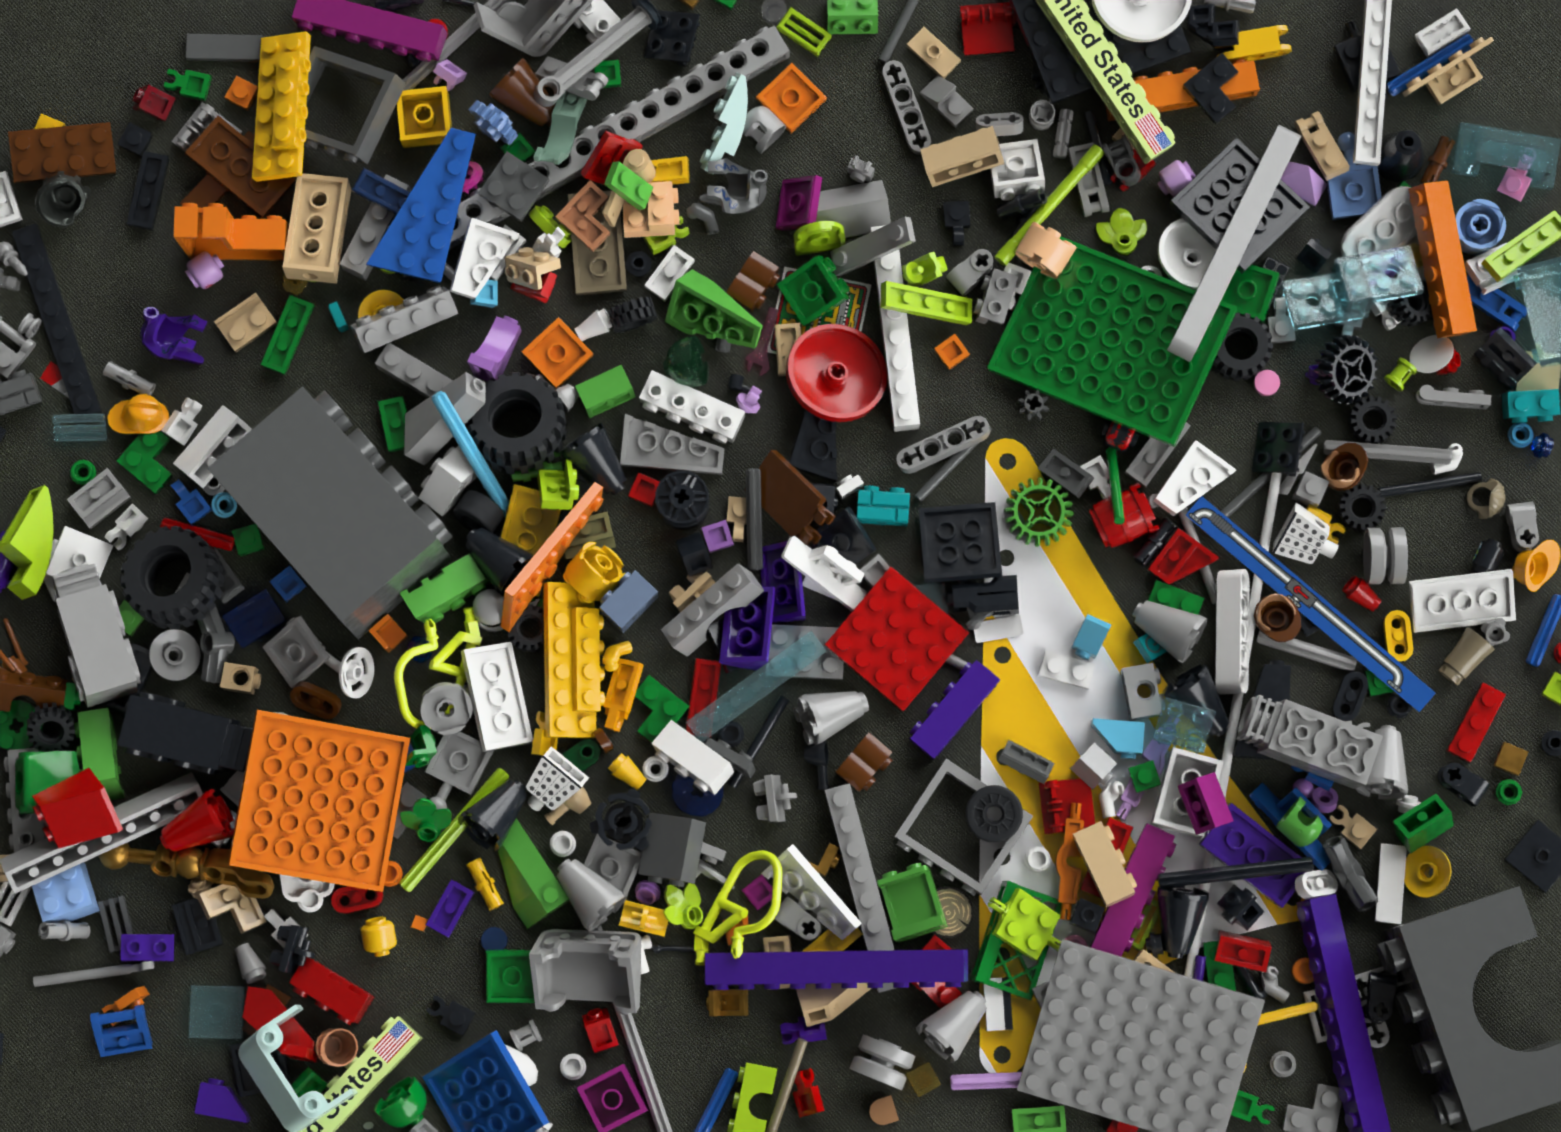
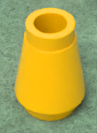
M619 754L608 767L612 772V776L636 790L647 780L628 755Z

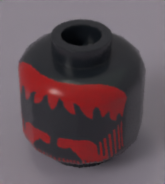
M1107 420L1100 436L1103 437L1104 445L1119 452H1125L1129 446L1135 447L1140 434Z

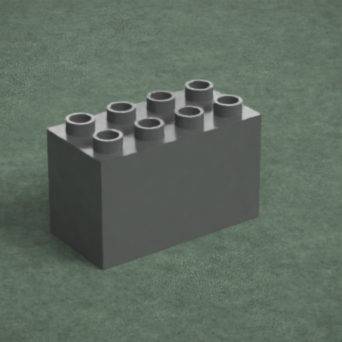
M302 386L207 469L340 621L359 640L404 600L400 595L401 591L405 589L409 593L422 585L421 580L427 577L429 579L452 559L443 547L452 538V535L425 503L415 512L410 508L419 498L392 465L382 474L377 471L386 461L358 427L348 436L345 435V432L353 424L325 390L313 398Z

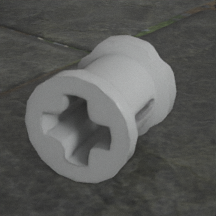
M533 1019L529 1021L528 1025L516 1031L513 1029L509 1031L518 1051H522L524 1046L536 1040L539 1042L543 1040Z

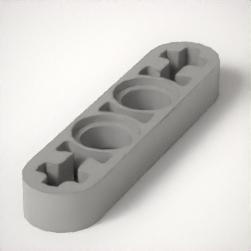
M892 60L883 66V80L909 149L914 154L921 155L920 149L931 145V137L903 64ZM892 67L895 71L900 70L897 76L899 84L891 88V85H895V80L892 75H887ZM899 90H906L910 97L906 102H899L895 98V93ZM907 113H914L918 117V122L914 125H907L904 122V116ZM922 127L923 130H918L920 139L926 140L922 148L919 145L913 144L916 140L914 132L911 134L908 132Z
M974 416L908 446L897 455L898 467L902 472L911 474L982 442L990 435L989 423L982 416ZM979 424L983 432L978 434L977 431H974V425ZM964 429H967V432L969 433L970 439L968 440L965 432L963 431ZM952 434H960L962 441L958 445L948 443V438ZM928 445H937L939 447L937 454L934 456L926 455L925 449ZM918 450H920V453L924 459L922 461H920V458L916 452ZM906 456L912 459V465L908 466L907 463H904Z

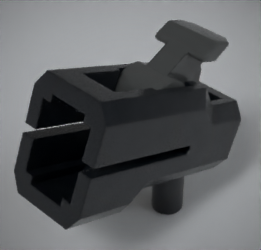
M1017 575L994 577L988 583L956 580L957 585H952L953 591H948V606H954V612H968L970 621L966 623V628L969 630L978 629L986 617L1019 614Z

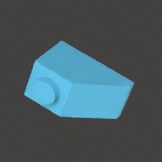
M1087 614L1071 647L1076 650L1075 654L1086 660H1089L1090 657L1095 659L1111 624Z
M1095 718L1091 720V727L1115 754H1121L1122 759H1136V755L1141 756L1143 754L1145 722Z

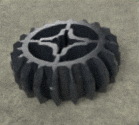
M1341 335V337L1332 338V342L1325 343L1326 350H1319L1321 358L1314 360L1318 364V368L1313 370L1318 374V377L1314 380L1320 384L1318 390L1324 393V397L1331 399L1335 403L1352 404L1353 402L1361 401V397L1368 396L1367 389H1374L1372 381L1378 379L1375 376V371L1380 368L1375 366V362L1379 359L1373 355L1375 349L1369 347V342L1361 340L1358 336Z

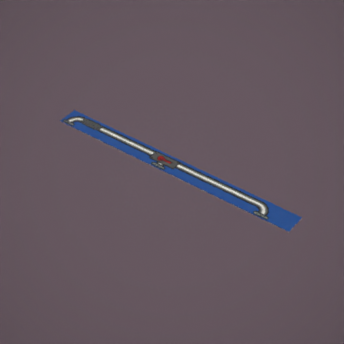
M1203 496L1187 512L1186 516L1278 594L1291 599L1298 608V611L1418 712L1436 694Z

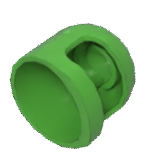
M1301 796L1298 797L1275 827L1293 844L1305 847L1319 837L1323 829V823L1318 815L1310 818L1301 811L1306 804V801Z

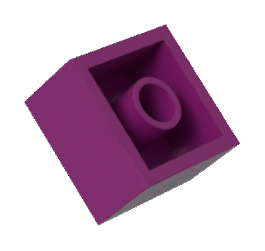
M625 1064L577 1087L598 1132H608L648 1111Z

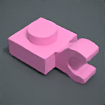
M1522 154L1516 170L1508 167L1497 191L1521 202L1532 181V178L1526 176L1534 160Z

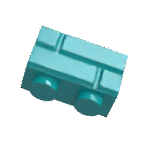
M864 486V490H859L857 519L862 524L908 526L910 493H905L904 488L892 487L887 492L879 491L877 486Z

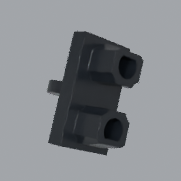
M291 925V927L280 926L277 939L285 941L286 945L284 951L274 949L269 962L279 967V971L295 974L298 965L304 966L306 957L314 958L316 953L309 951L311 941L306 940L309 928Z

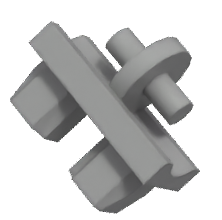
M764 775V779L753 783L755 795H766L767 805L757 806L758 820H769L770 822H785L784 810L791 809L790 800L796 799L797 793H789L788 784H781L780 775Z

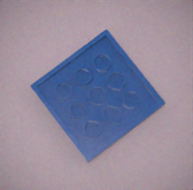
M497 1030L422 1077L453 1132H535L549 1123Z

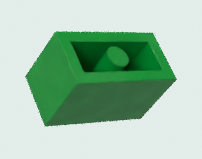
M1437 793L1393 821L1396 836L1410 853H1413L1454 826L1452 812Z

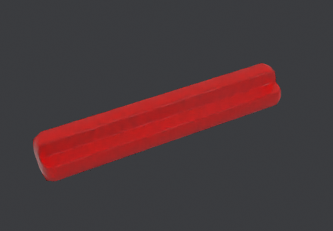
M163 518L160 527L166 526L170 530L173 526L182 527L184 530L190 529L198 536L200 535L210 546L231 551L235 544L233 536L173 519Z

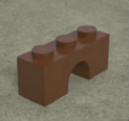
M0 669V711L10 712L13 699L20 695L31 697L41 709L43 708V703H48V707H52V702L57 703V708L60 705L64 706L66 682L68 683V680L61 679L58 676L43 677L36 676L30 672L14 673L6 669Z

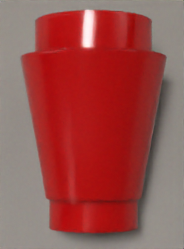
M1356 575L1342 589L1346 594V598L1369 609L1371 612L1382 601L1362 577L1358 578Z

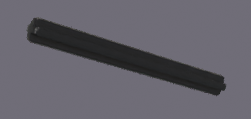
M1311 857L1160 873L1158 875V884L1161 888L1310 872L1313 871L1314 865Z

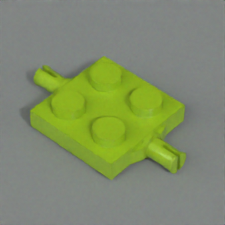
M1020 888L1015 889L1010 900L1005 904L995 897L989 900L988 907L999 913L998 923L992 932L993 935L1031 960H1038L1046 945L1058 952L1061 941L1052 936L1061 916L1060 914Z

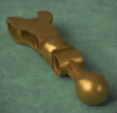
M125 843L98 856L101 863L112 870L120 869L127 865L128 862L151 865V870L158 876L168 877L172 875V877H176L177 873L187 879L200 876L202 881L207 880L211 883L235 886L245 897L268 898L274 889V883L269 874L263 873V871L229 866L230 849L214 848L210 850L205 848L203 852L197 847H191L173 852L170 849H166L160 843L156 851L130 848L129 844Z

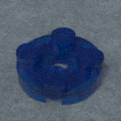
M678 774L673 783V799L682 812L692 816L703 817L713 813L720 806L724 796V786L715 795L707 790L705 793L703 792L704 796L701 798L698 795L692 796L691 792L694 790L692 786L695 780L689 776L684 778Z

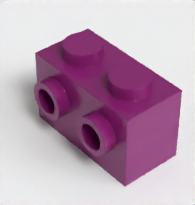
M1215 772L1177 786L1196 835L1234 821Z

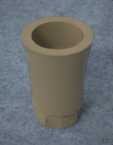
M1466 627L1460 640L1443 661L1444 664L1438 671L1447 680L1458 686L1495 649L1478 633Z

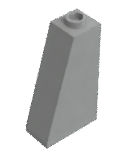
M467 372L439 390L446 393L464 425L485 404V382ZM432 396L405 414L404 455L425 465L453 437L434 405Z

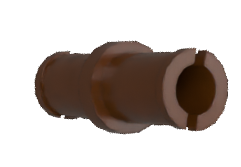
M1440 137L1433 156H1429L1427 160L1429 164L1420 180L1421 184L1438 181L1442 170L1446 169L1448 165L1446 161L1456 143L1454 140L1451 139L1449 141L1448 137Z

